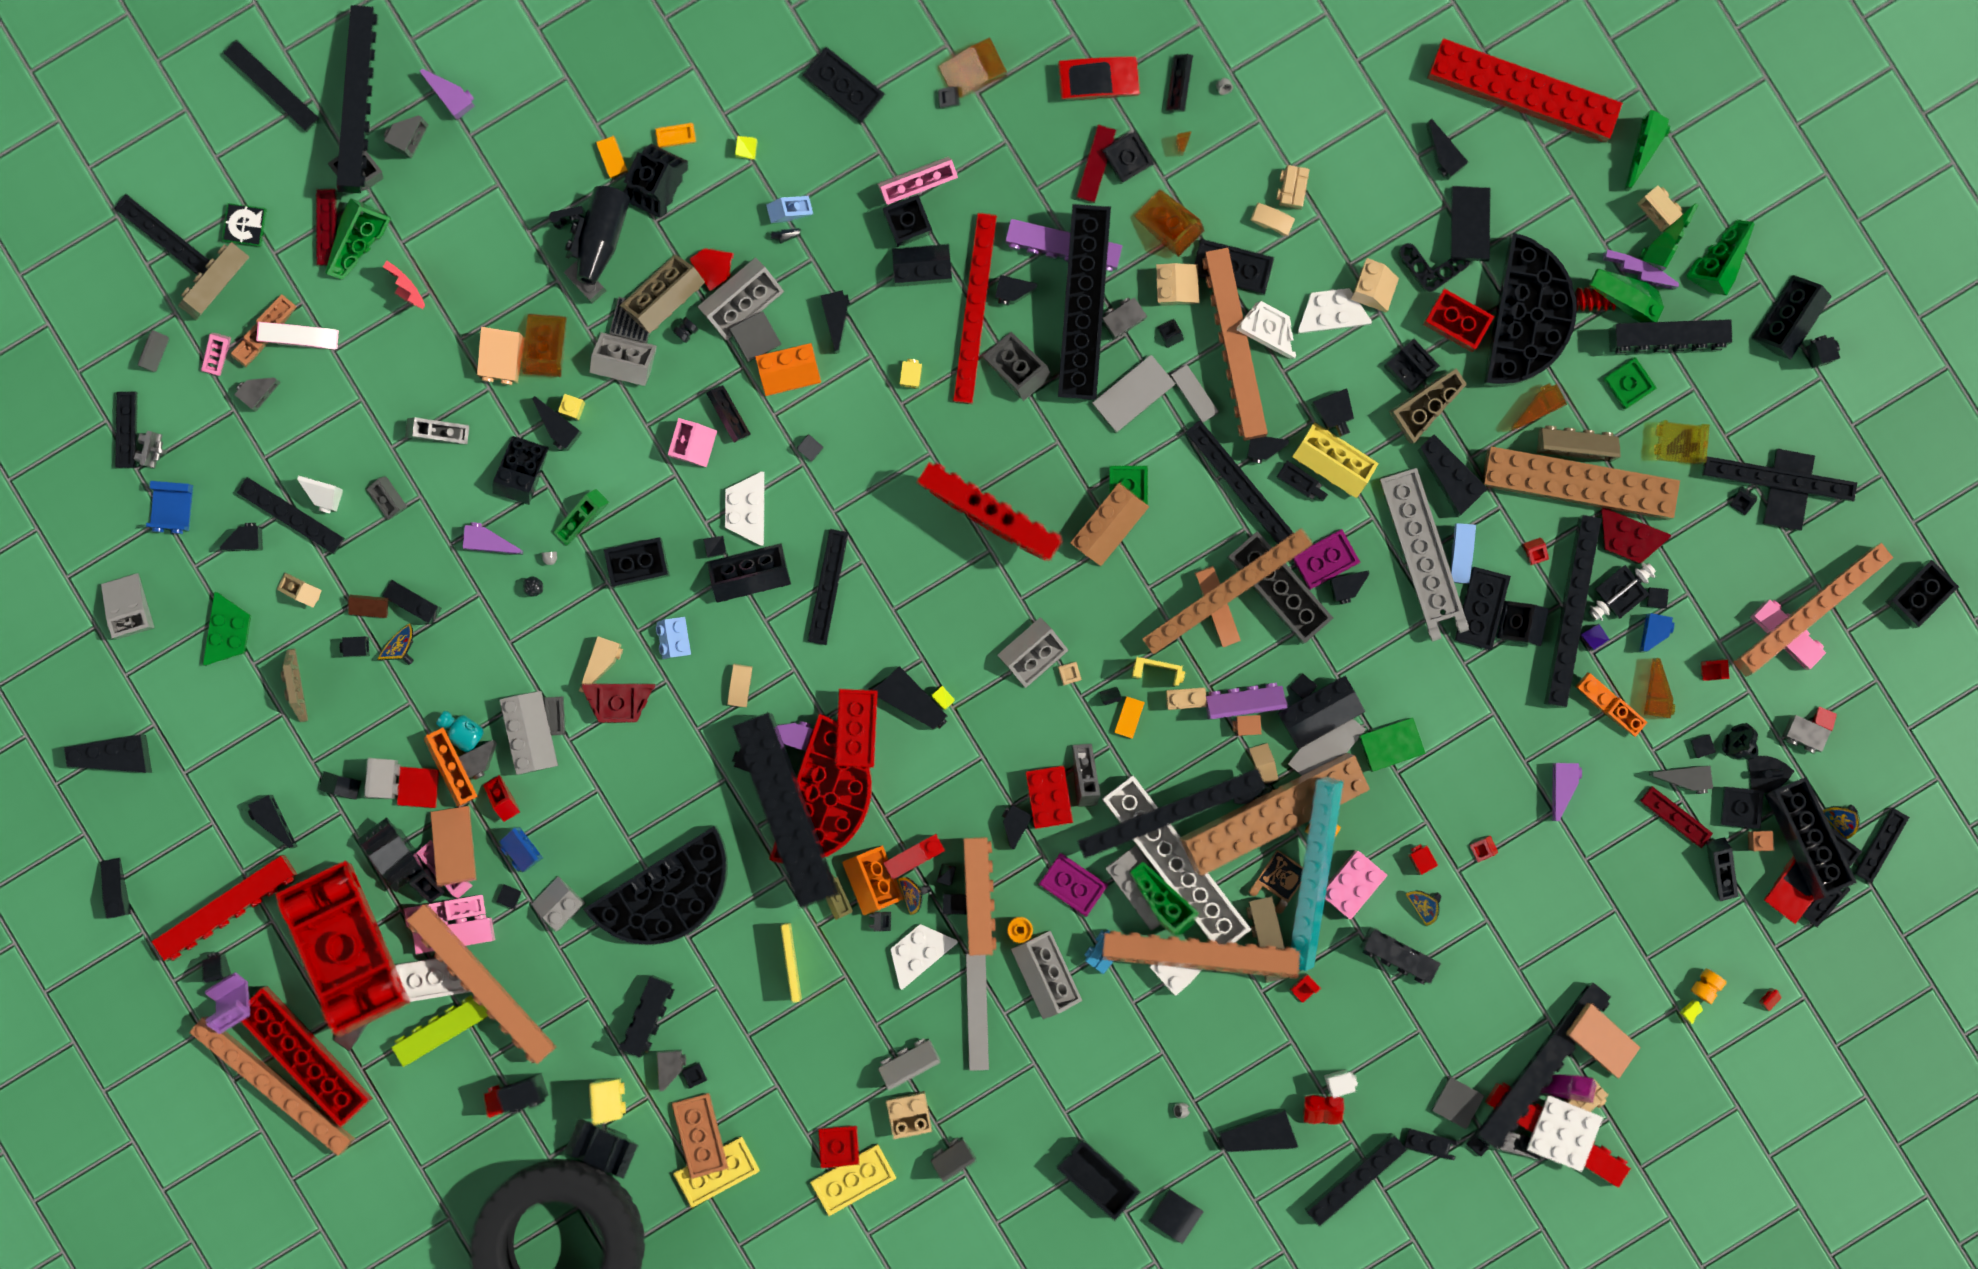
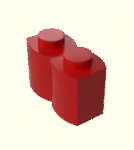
M1318 1095L1305 1097L1303 1107L1304 1122L1309 1124L1324 1122L1330 1125L1342 1123L1344 1098L1339 1096L1324 1098Z

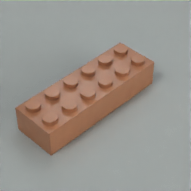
M987 837L964 838L969 956L993 955L992 950H996V938H992V931H995V918H991V911H994V899H990V892H994L993 880H989V873L993 872L992 860L988 861V853H992L991 841H987Z

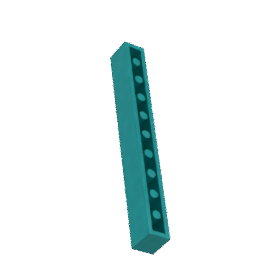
M1330 777L1320 778L1316 783L1291 948L1296 949V952H1300L1298 970L1307 971L1315 965L1344 783L1342 780Z

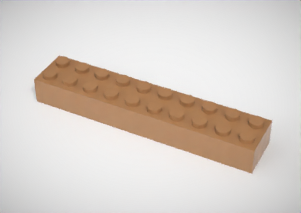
M1492 446L1487 449L1482 483L1488 488L1666 520L1674 518L1680 480Z
M1346 753L1179 838L1194 872L1203 876L1310 821L1316 783L1320 778L1330 777L1344 781L1340 805L1370 790L1356 756Z

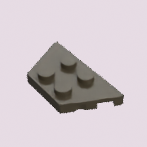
M289 649L283 663V671H281L282 680L286 682L287 687L284 691L285 698L289 701L299 721L305 722L308 721L296 649Z

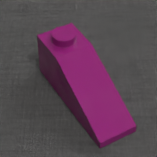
M1553 1074L1551 1076L1553 1080L1549 1086L1543 1087L1540 1091L1544 1095L1593 1104L1597 1084L1593 1078Z

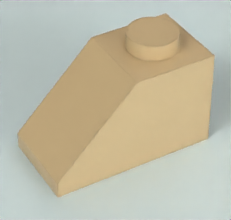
M288 573L284 574L277 588L278 591L313 608L319 600L322 591Z

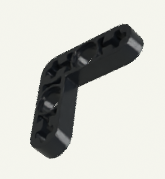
M1406 243L1399 250L1401 260L1426 292L1437 290L1465 270L1470 264L1469 260H1465V266L1460 264L1454 269L1452 265L1458 260L1448 259L1432 270L1413 244ZM1404 248H1406L1407 250H1412L1411 256L1413 257V259L1416 256L1418 257V259L1414 260L1412 264L1409 263V261L1412 260L1410 256H1404ZM1416 263L1423 264L1424 271L1422 273H1417L1414 270ZM1443 267L1450 269L1451 275L1449 277L1441 275L1440 271ZM1436 275H1437L1438 280H1437L1436 282H1434V284H1433L1434 287H1433V288H1432L1431 286L1427 287V286H1426V283H1427V280H1426V279H1429V280L1431 281V280H1433V279L1436 277Z

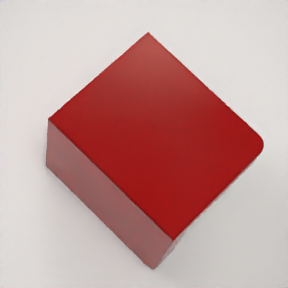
M1728 660L1701 662L1703 681L1730 679Z
M1305 974L1290 988L1291 992L1302 1003L1313 993L1316 994L1321 989L1308 974Z

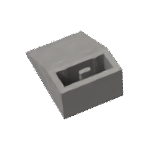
M139 573L101 584L106 620L113 639H121L155 628Z

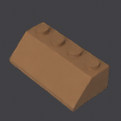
M1118 483L1070 543L1102 566L1147 511L1149 506L1124 485Z

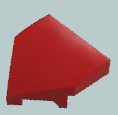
M704 248L689 260L705 281L708 289L713 291L724 283L728 277H731L730 267L734 253Z

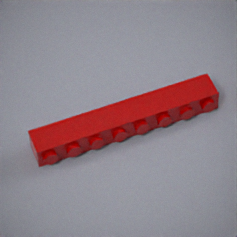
M281 855L153 940L152 943L164 961H174L182 956L180 952L185 949L188 951L198 945V940L201 938L206 940L214 934L213 930L218 927L220 929L230 924L229 920L234 916L236 919L246 913V908L249 906L254 908L263 902L261 898L266 895L268 897L274 895L279 891L277 889L282 884L284 886L289 885L294 881L293 877L298 874L287 857Z
M1504 1082L1502 1085L1496 1083L1485 1103L1494 1108L1510 1086ZM1537 1103L1535 1106L1530 1104L1528 1114L1524 1118L1521 1117L1517 1122L1532 1133L1543 1108ZM1593 1142L1584 1166L1619 1188L1631 1169L1627 1166L1628 1162L1620 1156L1614 1158L1610 1155L1612 1151L1602 1145L1599 1148Z

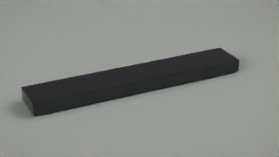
M238 40L224 52L240 70L306 132L320 119Z
M125 194L114 207L116 211L197 275L202 273L204 275L208 270L205 267L210 261L208 258L130 196Z
M829 530L808 642L827 645L849 532Z

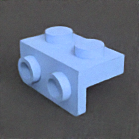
M685 617L658 621L656 633L659 636V652L662 655V659L691 655Z

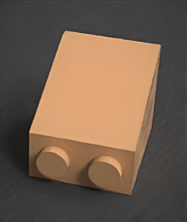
M481 327L477 375L482 378V381L493 382L495 379L501 380V384L512 385V382L518 383L525 338L518 332Z

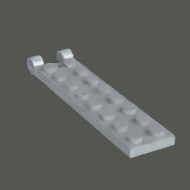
M1417 468L1380 479L1431 641L1441 639L1437 622L1452 617L1455 618L1459 633L1468 631L1469 626ZM1445 610V615H1441L1440 611Z

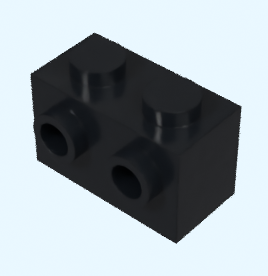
M1827 335L1817 337L1810 341V345L1806 346L1812 369L1840 359L1838 352L1840 351L1838 341L1834 339V336L1827 338Z

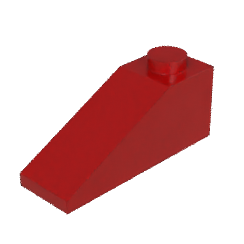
M935 834L885 861L883 864L893 880L944 852L945 849Z

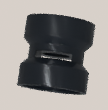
M684 317L681 320V324L672 331L682 341L687 343L690 340V336L699 329L687 317Z

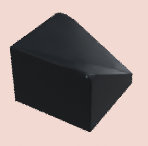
M724 536L704 539L707 558L727 555Z
M942 863L936 882L950 886L956 870L955 866Z

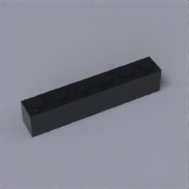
M1391 1133L1306 1207V1212L1320 1227L1402 1156L1407 1149Z

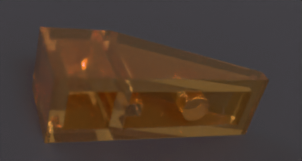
M1549 383L1540 388L1541 392L1536 394L1511 427L1512 431L1567 405L1557 384L1551 386Z
M1653 658L1644 715L1670 719L1671 715H1674L1675 712L1674 699L1661 659Z

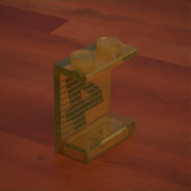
M1668 420L1661 421L1660 425L1656 427V436H1659L1658 444L1656 443L1654 448V455H1657L1656 460L1701 465L1706 463L1710 425L1701 424L1698 426L1668 423Z

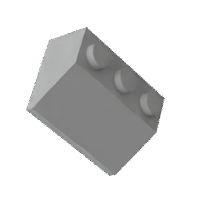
M601 332L591 355L590 373L646 386L657 346Z
M1040 617L997 656L1026 688L1069 650L1050 626Z
M923 1038L914 1043L916 1047L910 1050L904 1048L897 1053L898 1056L891 1059V1057H888L880 1062L881 1066L878 1069L888 1090L940 1063L941 1059L930 1039L925 1041Z

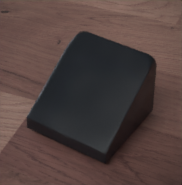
M1175 319L1157 327L1167 348L1184 340L1182 331Z
M808 434L796 449L812 462L824 447Z
M1741 486L1731 501L1730 506L1746 516L1756 503L1757 496Z
M1303 673L1290 686L1302 699L1309 696L1317 687Z
M1118 687L1100 691V697L1104 706L1122 700Z

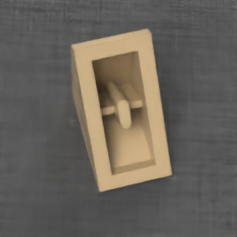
M1268 743L1249 748L1254 767L1258 768L1264 784L1277 781L1276 765Z

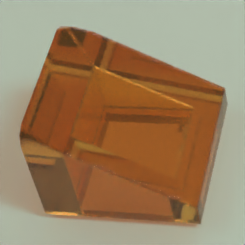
M1191 131L1179 133L1176 137L1180 156L1184 155Z

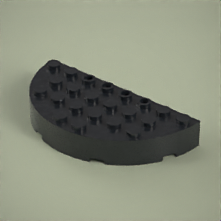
M1512 233L1509 237L1483 386L1504 387L1515 385L1532 379L1543 372L1557 360L1570 341L1576 322V296L1572 286L1573 283L1564 265L1548 248H1545L1532 238L1517 233Z
M717 826L711 827L585 907L584 911L597 926L611 936L634 944H663L693 932L714 912L721 900L727 882V851Z

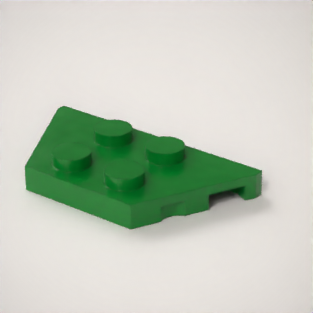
M214 592L203 662V665L206 666L246 653L251 615L218 592Z

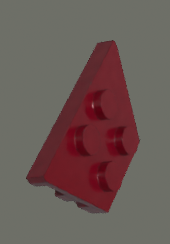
M1601 508L1600 510L1603 523L1604 550L1635 563L1641 564L1671 537V534L1606 508Z
M581 683V688L597 722H637L652 690L655 688V684Z

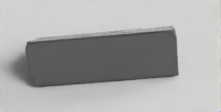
M152 330L139 359L138 366L156 372L169 337Z
M386 476L377 479L366 489L388 520L407 508V505Z

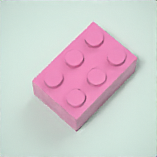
M1355 850L1327 883L1325 900L1351 920L1388 875L1361 852Z

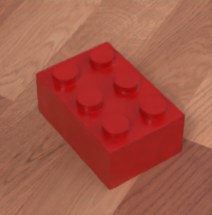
M1444 288L1423 325L1473 353L1495 316Z
M1064 766L1027 771L1026 778L1034 828L1038 829L1073 823Z

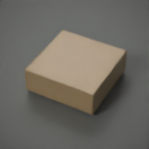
M1077 662L1058 667L1063 686L1082 680Z

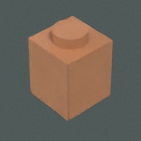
M1260 715L1237 716L1236 721H1233V732H1237V736L1261 735Z
M1748 831L1749 851H1772L1773 831Z

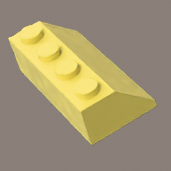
M1315 422L1292 456L1298 462L1306 465L1315 473L1320 474L1355 498L1360 495L1379 464Z

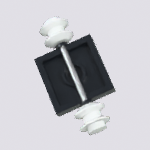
M1642 563L1643 568H1636V576H1634L1627 566L1623 565L1594 589L1604 602L1597 600V606H1589L1591 609L1589 611L1590 615L1595 620L1603 621L1602 616L1604 614L1610 615V608L1618 619L1622 618L1650 595L1640 582L1648 584L1649 577L1655 578V569L1649 563L1647 565Z

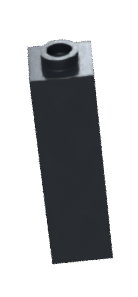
M900 666L874 690L878 691V698L932 729L936 727L940 729L947 723L945 719L947 715Z
M1285 1109L1219 1131L1220 1137H1217L1220 1149L1224 1148L1226 1152L1298 1148Z

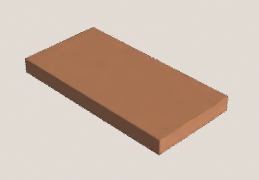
M465 806L431 812L437 885L442 886L477 880L470 807Z
M1591 1003L1586 1004L1566 1033L1618 1079L1640 1049L1632 1039Z
M710 1093L672 1103L690 1178L694 1179L729 1169Z

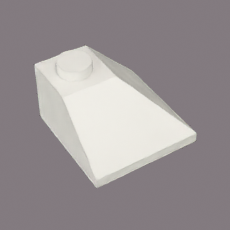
M298 476L297 480L313 504L320 507L319 511L329 514L331 510L337 512L343 489Z

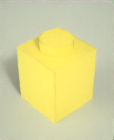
M907 359V362L903 361L900 386L919 389L922 364L918 363V360Z
M564 394L558 412L561 415L579 420L585 402Z

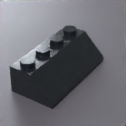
M1792 275L1752 339L1774 354L1791 360L1832 296L1823 285Z
M782 543L707 562L716 603L791 585Z
M1345 675L1278 714L1299 750L1365 713V710Z

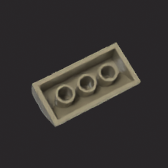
M675 254L620 306L641 328L650 334L666 318L671 316L680 305L685 303L694 292L698 291L705 281L692 265Z
M1545 426V428L1539 430L1537 453L1614 461L1620 458L1621 454L1619 437L1613 436L1614 433L1602 432V435L1594 434L1595 431L1583 430V433L1575 432L1574 428L1556 430V426Z

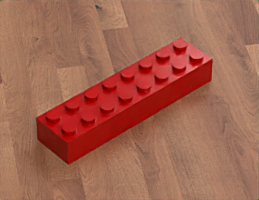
M268 986L263 987L249 1000L250 1016L241 1022L340 1127L346 1125L373 1099Z

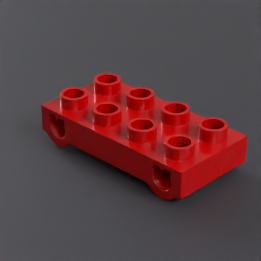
M343 861L275 894L281 914L289 926L320 1000L324 1017L334 1035L341 1037L411 1003L351 863Z

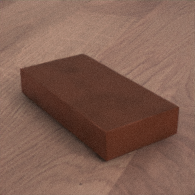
M350 594L348 614L387 618L388 598Z

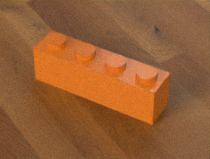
M444 727L426 735L423 739L456 806L459 807L477 798L478 796Z

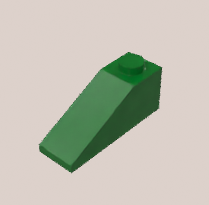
M597 489L589 492L553 533L566 546L569 545L602 512L609 501Z

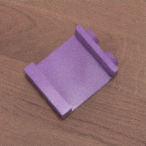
M236 972L205 990V994L212 998L216 1005V1013L206 1019V1025L218 1034L250 1016L248 981Z

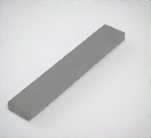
M966 954L970 1071L989 1070L986 956H969V954Z

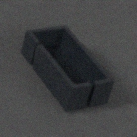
M1082 1137L1071 1149L1072 1155L1068 1153L1056 1167L1115 1221L1140 1194V1189L1128 1178L1123 1180L1125 1178L1124 1175Z

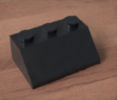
M949 244L892 249L895 287L952 282Z

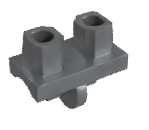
M152 431L140 433L138 441L140 444H144L142 451L135 452L134 460L140 462V465L155 468L157 461L160 459V454L166 455L167 453L166 450L162 449L163 442L161 440L163 435Z

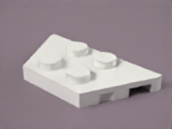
M1350 288L1315 292L1310 295L1298 334L1371 325L1372 321L1360 303L1351 300L1353 293Z
M1262 301L1257 302L1240 322L1236 330L1289 359L1296 358V352H1292L1290 342L1293 340L1290 329V317Z
M760 472L727 488L725 501V528L760 546H764V472Z
M922 924L918 925L891 948L900 989H904L955 946L958 941Z

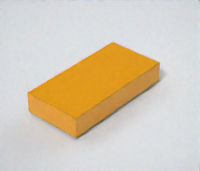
M693 123L655 128L657 144L660 148L696 143Z
M614 136L596 142L610 179L628 172Z
M1126 696L1114 733L1133 739L1145 702Z

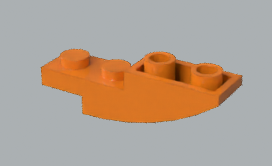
M1587 672L1576 685V688L1592 704L1634 737L1648 723L1591 673Z

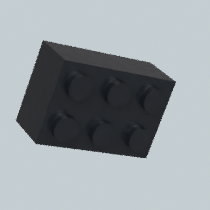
M660 537L603 549L612 588L670 576L663 540Z
M1928 560L1885 602L1912 629L1919 628L1959 586L1933 560Z
M542 1073L506 1085L496 1091L503 1112H509L510 1115L521 1112V1110L527 1108V1105L529 1109L536 1107L549 1096Z

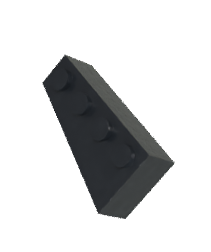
M1435 434L1418 449L1457 517L1461 516L1488 489Z
M135 735L64 747L67 767L152 773L146 735Z
M1373 927L1369 928L1360 945V948L1364 949L1362 953L1371 958L1374 955L1381 958V963L1389 967L1391 964L1397 966L1398 972L1406 976L1408 973L1414 975V980L1423 985L1425 982L1431 984L1441 965L1440 962Z
M654 975L650 976L640 998V1005L637 1006L633 1014V1022L630 1023L626 1030V1039L624 1043L620 1044L619 1050L641 1058L645 1053H649L652 1046L650 1039L652 1035L656 1036L660 1027L657 1022L660 1017H664L667 1010L665 1003L667 999L671 1000L675 991L672 988L673 983Z

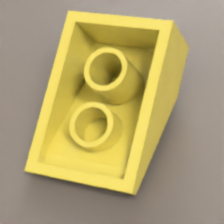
M621 1078L598 1079L591 1084L593 1124L621 1119L623 1114L626 1113V1103L622 1102V1094H625V1084L621 1082Z

